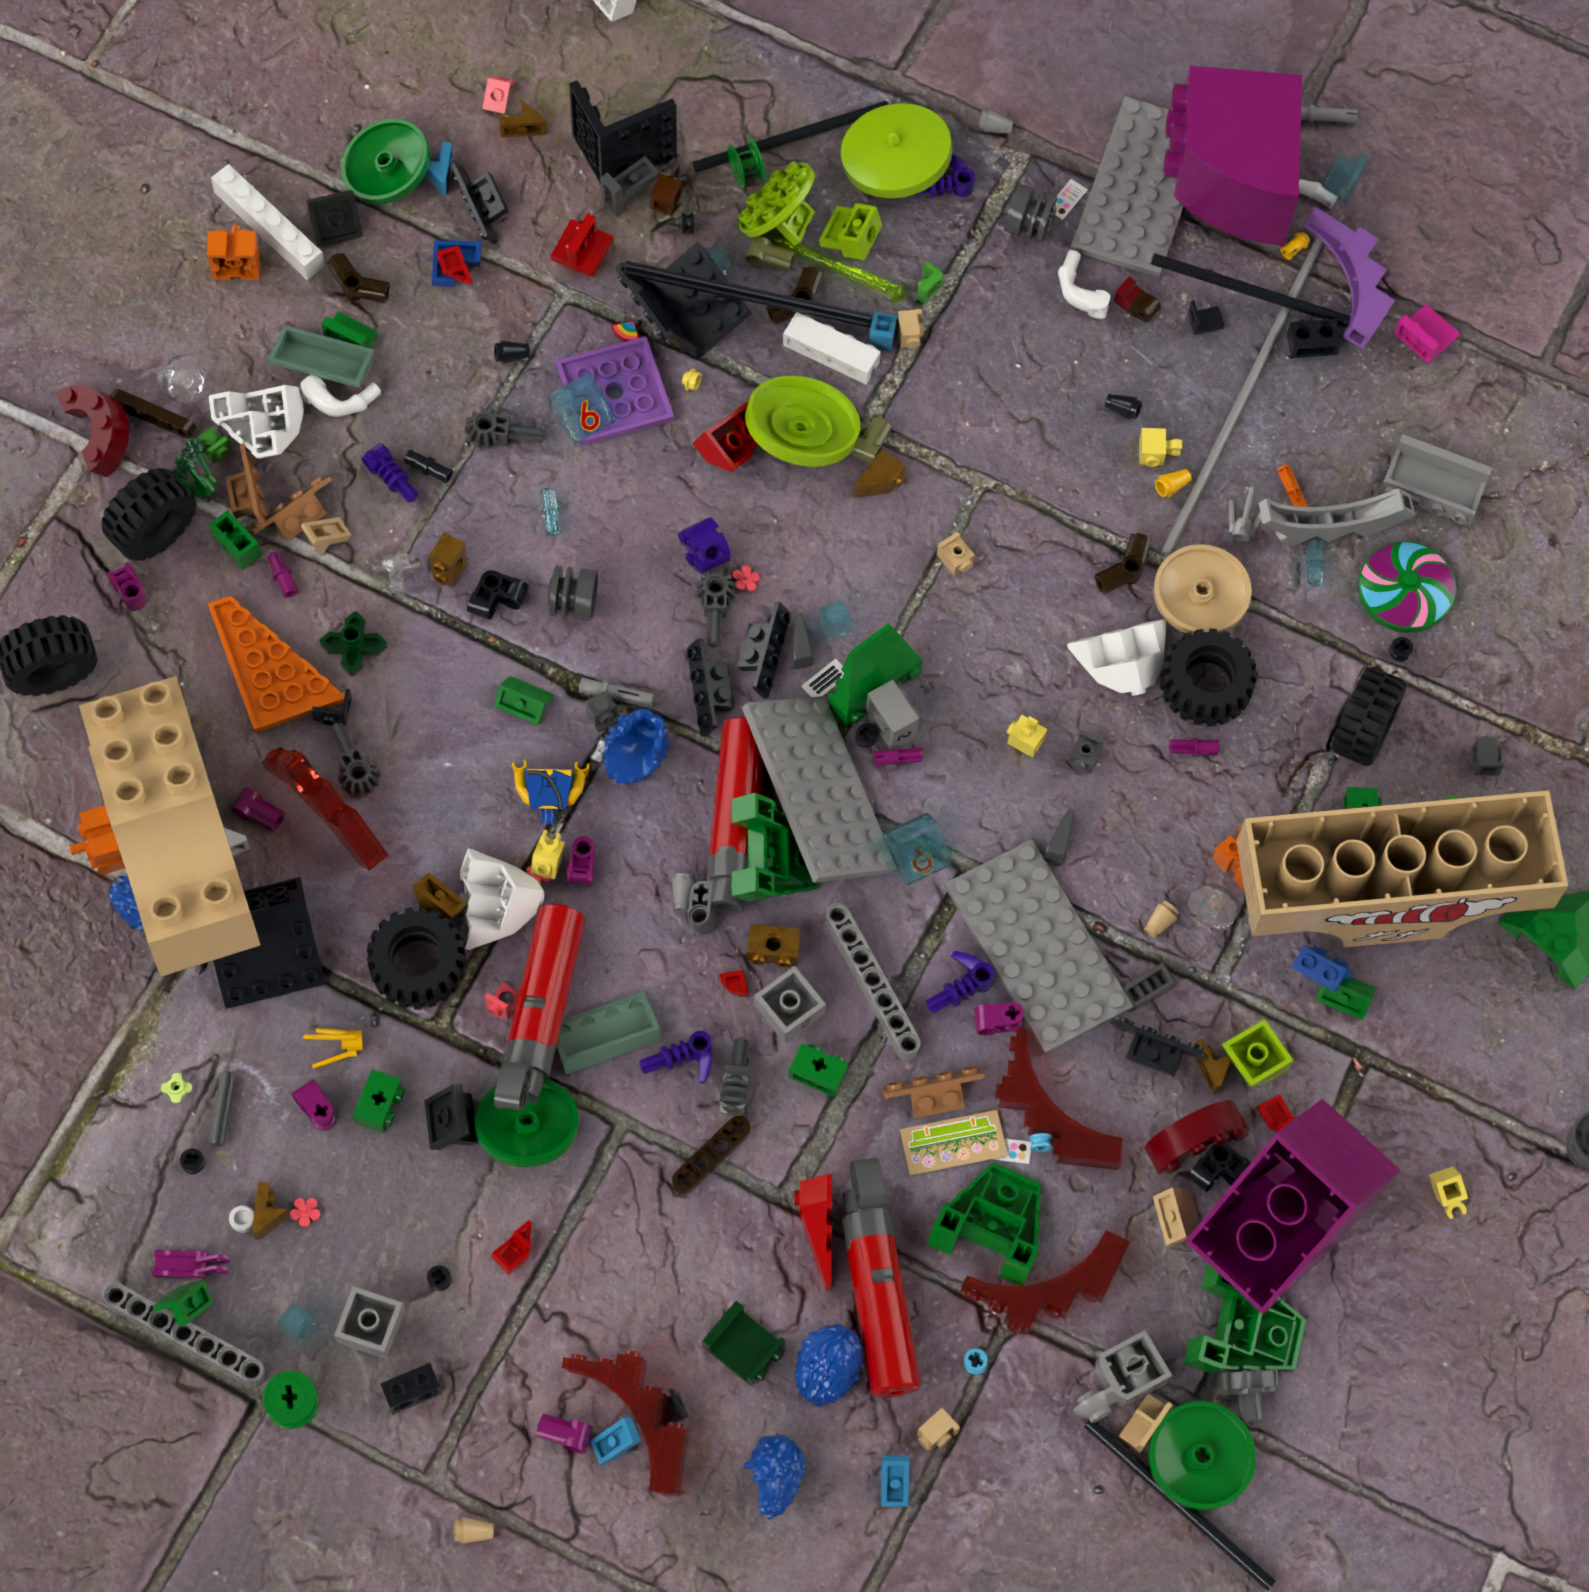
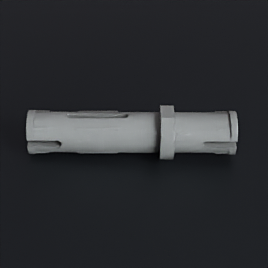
M1309 105V107L1301 106V120L1308 123H1313L1314 121L1357 123V109L1315 107V105Z
M583 677L581 679L580 693L596 696L607 690L613 700L649 709L652 707L654 694L612 685L606 680L599 682Z

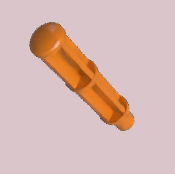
M1288 464L1280 466L1277 473L1292 505L1308 507L1291 466Z

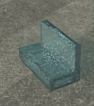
M1360 153L1357 160L1353 161L1341 155L1324 183L1323 188L1338 196L1337 200L1346 203L1365 170L1369 156Z

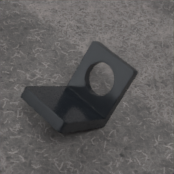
M1195 301L1190 302L1187 315L1194 335L1224 329L1225 325L1218 306L1197 310Z
M346 689L342 711L312 706L313 720L320 721L328 726H333L335 723L347 725L352 702L350 689Z
M673 1388L669 1389L670 1396L646 1407L657 1432L689 1417L680 1393Z

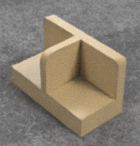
M1148 1393L1118 1439L1138 1453H1141L1173 1404L1167 1402L1164 1405Z

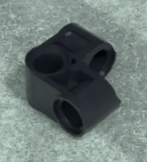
M494 570L486 571L481 576L475 591L469 599L467 612L491 620L498 603L518 610L526 596L529 585L523 580ZM495 582L498 584L496 587L489 588L486 586L488 583Z
M1223 1142L1219 1145L1215 1143L1204 1157L1193 1166L1187 1177L1207 1193L1220 1176L1232 1186L1251 1161L1241 1156L1227 1143ZM1214 1152H1222L1226 1160H1216L1213 1155Z

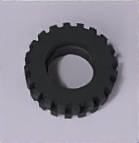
M165 468L150 469L147 473L143 472L137 478L131 479L124 488L117 492L118 494L115 498L111 499L110 505L105 509L104 517H102V531L106 538L126 558L135 561L152 558L157 553L166 550V547L172 545L185 532L184 529L190 525L191 518L195 515V508L197 507L195 495L171 470Z
M60 615L59 617L47 616L44 619L38 618L33 622H26L21 627L12 629L8 635H4L0 642V669L5 685L14 693H20L22 696L48 695L58 690H65L69 686H74L80 680L86 679L88 674L94 671L98 660L87 625L73 616L70 618L66 615Z
M1212 628L1209 629V632H1204V629H1197L1194 635L1188 632L1182 635L1181 640H1176L1172 644L1171 650L1167 652L1161 671L1160 688L1164 691L1162 696L1165 702H1171L1169 708L1174 713L1180 712L1181 719L1187 721L1189 718L1194 720L1193 724L1199 726L1201 722L1207 723V727L1215 726L1216 722L1223 725L1229 722L1230 717L1236 719L1241 714V711L1246 709L1257 680L1255 669L1257 665L1255 659L1250 658L1252 654L1248 647L1243 648V641L1238 637L1233 639L1230 637L1231 633L1226 631L1223 634L1217 633V629ZM1197 663H1212L1227 673L1231 685L1220 692H1205L1196 688L1189 681L1186 670Z
M1375 667L1365 669L1336 730L1331 746L1334 753L1363 766L1372 765L1389 733L1404 697L1407 684L1403 679Z
M412 907L405 908V913L399 915L397 911L390 914L391 919L388 922L386 919H383L378 924L380 930H374L371 934L372 942L368 943L367 946L369 972L378 992L381 995L385 994L386 1000L392 1004L397 1001L399 1007L405 1009L408 1008V1005H413L414 1010L422 1009V1005L428 1004L429 1008L436 1006L437 1000L446 1001L449 998V992L455 993L459 988L458 981L463 980L465 975L466 956L464 944L459 930L453 927V922L449 918L445 917L442 919L440 912L433 910L430 914L427 912V908L419 907L418 911H412ZM412 941H426L439 949L441 959L437 966L429 973L422 976H407L398 972L393 966V957L397 950L404 944Z

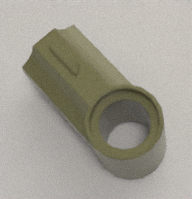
M757 236L753 237L745 260L754 267L767 265L789 272L793 265L795 252L772 245L771 241L767 238Z
M873 417L863 436L857 439L851 456L870 465L881 451L892 425L884 418Z

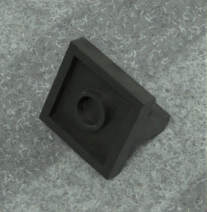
M353 190L306 200L308 205L307 211L317 247L363 237Z
M452 1084L424 1100L430 1150H440L449 1144L472 1146L478 1143L475 1132L472 1093H464L462 1084Z

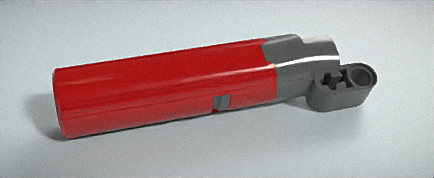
M733 717L726 720L722 726L706 881H698L693 884L689 897L688 920L700 934H709L715 929L717 912L724 914H740L744 912L745 901L732 897L731 883L733 871L748 868V829L732 823V799L753 793L763 796L766 768L746 717ZM706 916L703 922L698 923L701 917Z
M547 904L541 906L538 910L496 1086L494 1104L497 1109L523 1111L526 1102L537 1103L540 1098L543 1082L550 1078L585 925V917L582 913L567 905Z
M879 1159L852 1160L850 1162L852 1188L842 1194L846 1216L842 1218V1227L871 1395L880 1398L899 1397L917 1391L921 1383L890 1211L884 1209L886 1193Z

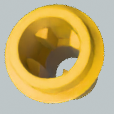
M1187 469L1160 475L1155 481L1157 493L1161 497H1171L1191 482V474Z

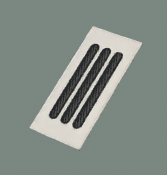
M835 658L801 687L811 697L823 696L836 686L837 678L840 677L842 679L844 672L841 670L843 665Z

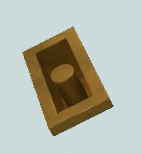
M881 450L855 483L854 496L860 498L891 493L896 486L900 487L906 478V464Z

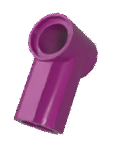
M247 787L242 790L231 806V810L240 818L247 821L251 819L273 832L279 828L285 816L284 811L264 801L260 794Z
M543 1413L537 1427L536 1437L561 1444L563 1448L569 1451L584 1454L593 1427L581 1421L571 1420L569 1422Z

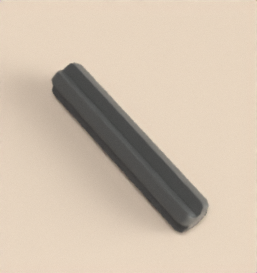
M229 1071L221 1072L209 1138V1144L216 1147L223 1146L225 1143L236 1077L234 1073Z

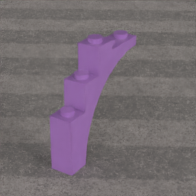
M1316 207L1304 227L1315 234L1332 251L1344 270L1352 296V312L1343 338L1363 350L1395 301L1386 293L1375 288L1387 269L1367 257L1379 238L1360 226L1354 232Z

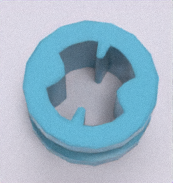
M1048 1133L1031 1135L1030 1141L1033 1144L1030 1146V1150L1033 1152L1053 1150V1144L1050 1143L1053 1140V1135Z
M974 1348L969 1350L964 1357V1368L973 1375L983 1373L987 1368V1355L981 1349ZM974 1356H979L980 1362L983 1364L981 1366L977 1364V1367H972V1361L969 1358L972 1357L974 1359Z

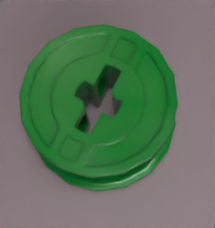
M751 137L747 140V151L737 153L732 144L727 146L732 172L742 189L745 188L746 175L756 173L760 181L764 182L766 180L760 151ZM749 154L748 158L740 160V156ZM753 167L752 170L744 172L745 168Z
M298 1371L281 1372L271 1378L264 1388L262 1399L270 1419L276 1425L287 1429L303 1427L310 1422L318 1410L319 1403L314 1384L306 1375ZM288 1391H292L296 1399L293 1400V1409L289 1408L286 1401L289 1400Z

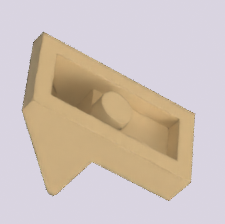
M340 517L306 522L301 525L305 535L319 556L324 554L330 544L348 542L352 536Z

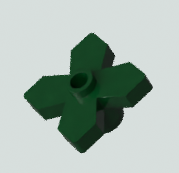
M354 611L344 619L345 627L340 633L328 632L319 640L320 646L329 655L343 654L341 667L351 677L363 668L362 654L378 656L388 647L386 640L379 633L364 634L366 622L357 611Z

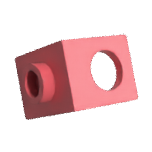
M494 75L489 77L483 109L506 113L510 86L515 84V80Z
M503 982L494 995L487 992L484 996L487 1010L496 1017L501 1016L508 1020L515 1010L519 991ZM503 993H511L514 996V1001L511 1005H507L499 1000V997Z

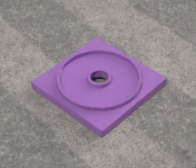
M646 336L555 361L583 446L674 421V415ZM616 387L623 391V395L618 399H611L606 395V392L610 388ZM587 399V411H595L600 417L599 426L593 431L584 430L580 424L582 402ZM588 417L586 423L592 425L594 418Z

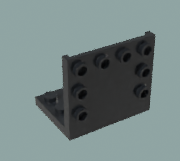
M578 80L569 83L572 136L600 185V177L607 172L612 178H615L644 156L654 166L668 163L677 157V105L673 99H669L604 127L600 120L601 116L598 108L590 103L587 89L585 87L582 88Z
M698 241L666 268L667 270L730 283ZM623 262L615 267L620 275L617 277L619 282L626 289L629 287L632 291L631 298L638 306L642 305L645 309L643 314L651 324H656L658 327L656 332L665 342L668 341L673 347L677 346L681 352L684 353L686 351L698 359L752 314L743 300L628 276L623 272Z
M301 877L244 890L261 945L213 960L225 1009L325 985L326 982L306 906Z

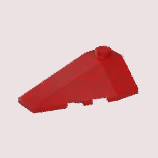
M749 401L706 430L692 443L706 462L733 472L751 458L758 444L750 435L746 425L745 414Z
M827 1174L800 1181L799 1190H794V1206H799V1215L825 1290H831L832 1174Z

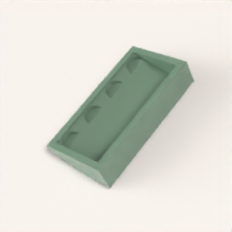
M284 325L267 361L269 364L359 388L368 376L375 362L374 349Z
M643 991L563 1019L556 1051L565 1074H569L661 1042L662 1036L660 1027Z

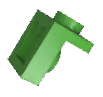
M929 262L923 264L922 275L924 278L917 286V299L923 304L943 287L944 274L939 267L931 265Z
M210 427L194 439L198 449L212 464L217 460L224 459L229 451H231L229 439L226 436L222 437L213 427Z

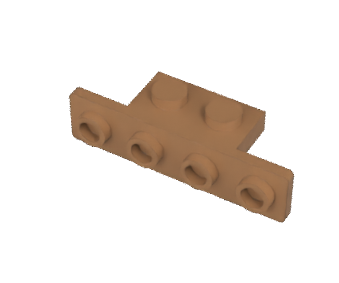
M240 444L245 471L225 478L232 513L235 518L254 513L261 527L266 526L265 517L268 516V512L264 502H261V499L264 498V493L261 486L257 483L261 481L259 472L254 467V464H257V460L251 453V450L248 451L245 445Z
M321 475L309 482L311 487L304 492L302 489H299L289 496L291 501L285 505L281 502L270 510L272 514L265 518L266 526L261 527L256 519L250 524L252 528L248 532L251 535H255L273 522L285 541H289L303 531L301 527L303 523L317 521L327 514L313 493L328 484L332 479L330 476L322 478Z
M968 1066L962 1068V1072L952 1073L951 1071H944L938 1073L937 1077L928 1079L926 1076H919L913 1078L912 1082L904 1084L901 1081L890 1082L887 1084V1087L881 1088V1092L885 1099L909 1094L914 1118L965 1108L961 1083L984 1079L985 1073L981 1068H977V1066Z

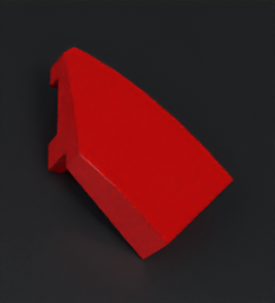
M459 245L436 252L444 276L467 285L473 284Z
M1280 1094L1256 1106L1267 1127L1273 1131L1278 1132L1296 1119V1116L1292 1117Z
M530 1220L514 1231L512 1237L491 1255V1258L508 1275L529 1258L532 1226Z

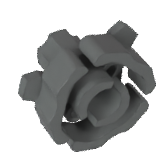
M1260 1369L1220 1373L1221 1389L1216 1390V1395L1238 1394L1240 1419L1242 1421L1263 1420L1262 1392L1279 1391L1278 1370L1262 1371Z

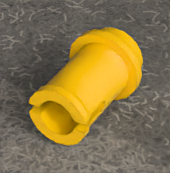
M1304 232L1295 233L1294 238L1280 249L1284 258L1291 260L1300 250L1306 249L1309 246L1310 238Z

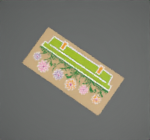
M998 1110L899 1129L910 1176L1008 1156Z

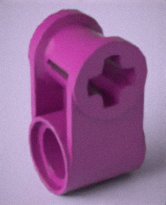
M129 562L124 563V567L112 573L110 571L106 573L112 587L129 610L137 611L145 606L146 597L142 585ZM132 594H137L135 597H129Z
M580 836L573 841L566 884L571 885L574 882L587 884L588 887H592L595 847L594 842L589 837ZM581 847L590 849L589 853L584 855L579 854L577 850Z
M1016 1002L982 1004L974 1008L976 1029L979 1035L1014 1032L1023 1025L1024 1010ZM1009 1014H1014L1016 1019L1011 1020Z
M311 1079L291 1093L299 1108L305 1112L317 1129L328 1130L334 1126L336 1117L332 1105L314 1079ZM320 1113H323L324 1115H327V1116L323 1118V1117H322L321 1115H319V1114H320Z

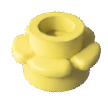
M695 368L684 373L682 384L685 385L686 391H696L698 389L702 374L697 372Z

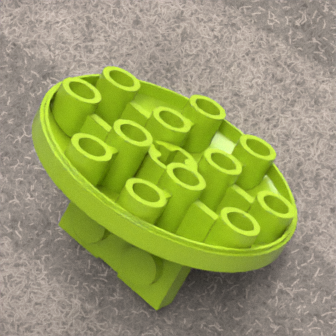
M793 161L786 169L774 171L770 175L769 181L757 193H753L747 198L746 203L748 205L738 216L740 230L747 237H757L777 228L793 246L799 244L806 232L807 225L810 224L815 213L805 202V198L814 182V170L807 163H796Z

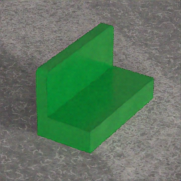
M337 312L333 319L326 316L321 323L324 336L367 348L371 346L378 336L376 330L341 312Z
M510 676L500 684L494 707L539 725L546 706L553 700L554 694Z
M1351 977L1350 980L1343 979L1337 991H1332L1321 985L1316 1001L1363 1020L1373 998L1375 987Z
M203 1279L178 1286L153 1305L154 1311L171 1307L178 1326H182L191 1322L214 1302Z

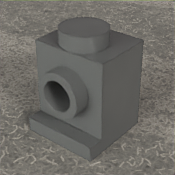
M607 690L585 701L586 714L597 732L618 723L617 707Z
M1081 730L1069 757L1068 764L1072 765L1079 772L1086 771L1091 773L1102 750L1104 739Z
M1492 736L1477 738L1472 747L1474 775H1499L1504 764L1501 761V748L1497 747V739Z

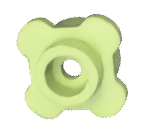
M174 1073L167 1083L161 1085V1091L167 1093L173 1103H179L192 1091V1085L189 1082H185L180 1073ZM179 1086V1089L175 1090L174 1087Z

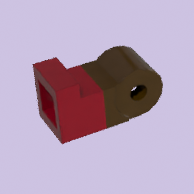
M1130 276L1116 290L1114 303L1143 322H1149L1161 309L1159 301L1154 296L1140 289L1136 285V281Z

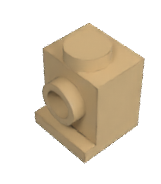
M921 309L898 311L897 328L900 348L907 347L913 349L920 346V337H924Z
M958 531L940 542L937 548V556L954 576L959 572L964 573L973 566L975 555L960 538Z
M941 1408L918 1429L917 1435L919 1438L917 1440L927 1451L932 1450L937 1445L941 1448L951 1439L950 1433L954 1436L958 1434L960 1426Z

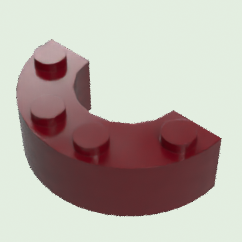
M71 385L56 392V395L64 413L81 419L89 416L91 420V438L87 446L81 451L89 471L104 477L110 476L121 463L129 442V422L123 406L113 396L86 385Z
M1225 1100L1201 1108L1174 1122L1155 1135L1145 1145L1144 1149L1158 1175L1165 1171L1167 1174L1178 1170L1181 1167L1180 1164L1193 1154L1195 1156L1204 1152L1207 1149L1206 1146L1212 1143L1219 1145L1233 1139L1235 1142L1244 1139L1249 1135V1127L1235 1102Z

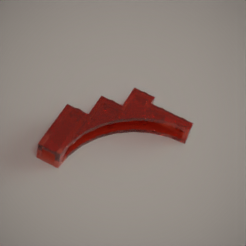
M279 747L271 750L266 755V758L261 762L264 768L283 781L311 807L361 867L370 871L388 856V853L358 811L345 804L332 784L317 774L304 754L294 749L287 751Z
M1017 1028L1015 1036L1010 1037L1009 1051L1014 1052L1013 1061H1008V1076L1002 1077L1001 1084L996 1083L995 1099H999V1108L1025 1110L1023 1126L1028 1127L1027 1136L1038 1133L1052 1134L1053 1138H1055L1052 1155H1057L1056 1164L1118 1170L1121 1163L1123 1138L1102 1134L1081 1125L1067 1116L1051 1101L1041 1087L1032 1068L1028 1051L1027 1029Z
M1106 1230L1096 1248L1080 1264L1067 1273L1047 1282L1028 1286H1003L986 1283L966 1276L961 1292L965 1293L964 1296L973 1302L980 1300L988 1304V1308L998 1314L1006 1313L1003 1324L1007 1325V1329L1018 1335L1022 1333L1028 1335L1040 1308L1044 1309V1312L1052 1318L1058 1319L1061 1317L1065 1319L1077 1292L1081 1293V1296L1089 1302L1095 1303L1098 1301L1102 1303L1130 1241Z
M627 1350L625 1355L617 1354L616 1364H613L612 1359L597 1358V1362L587 1361V1356L572 1354L571 1358L563 1357L562 1368L565 1371L584 1375L604 1384L615 1392L631 1409L642 1429L648 1447L650 1461L649 1490L653 1493L680 1496L689 1431L683 1428V1424L676 1422H667V1426H663L668 1396L662 1393V1388L646 1386V1390H643L647 1360L644 1357H640V1352Z

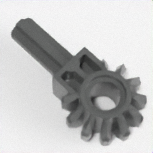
M482 407L480 413L473 410L472 417H467V425L464 427L469 442L475 441L477 448L481 444H485V447L488 449L489 443L496 446H507L509 438L533 442H542L544 439V429L513 425L510 423V416L495 415L493 408L489 412H485V409ZM483 426L490 427L486 430L480 429Z
M711 569L710 576L702 573V581L696 582V588L698 589L696 597L701 598L700 604L704 605V617H708L707 645L716 647L721 645L722 617H726L727 606L731 605L730 599L736 598V592L734 591L736 583L731 582L732 576L730 574L724 576L722 569L718 574H715ZM717 587L720 588L721 591L715 593L712 592L711 589Z
M342 723L333 724L330 727V732L340 752L338 758L341 765L339 768L341 775L338 776V781L342 784V790L344 792L349 791L352 797L357 792L360 793L362 798L365 796L364 792L366 791L373 794V786H379L380 784L378 778L381 776L380 770L376 769L377 763L375 761L369 762V757L363 756L360 747L354 748ZM357 774H365L361 779L354 778Z
M743 1037L734 1040L731 1063L725 1066L721 1086L719 1109L721 1113L731 1116L742 1115L746 1106L749 1067H746L749 1042Z

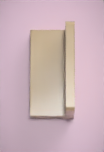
M1172 1187L1153 1196L1166 1246H1174L1185 1241L1200 1224L1191 1189Z

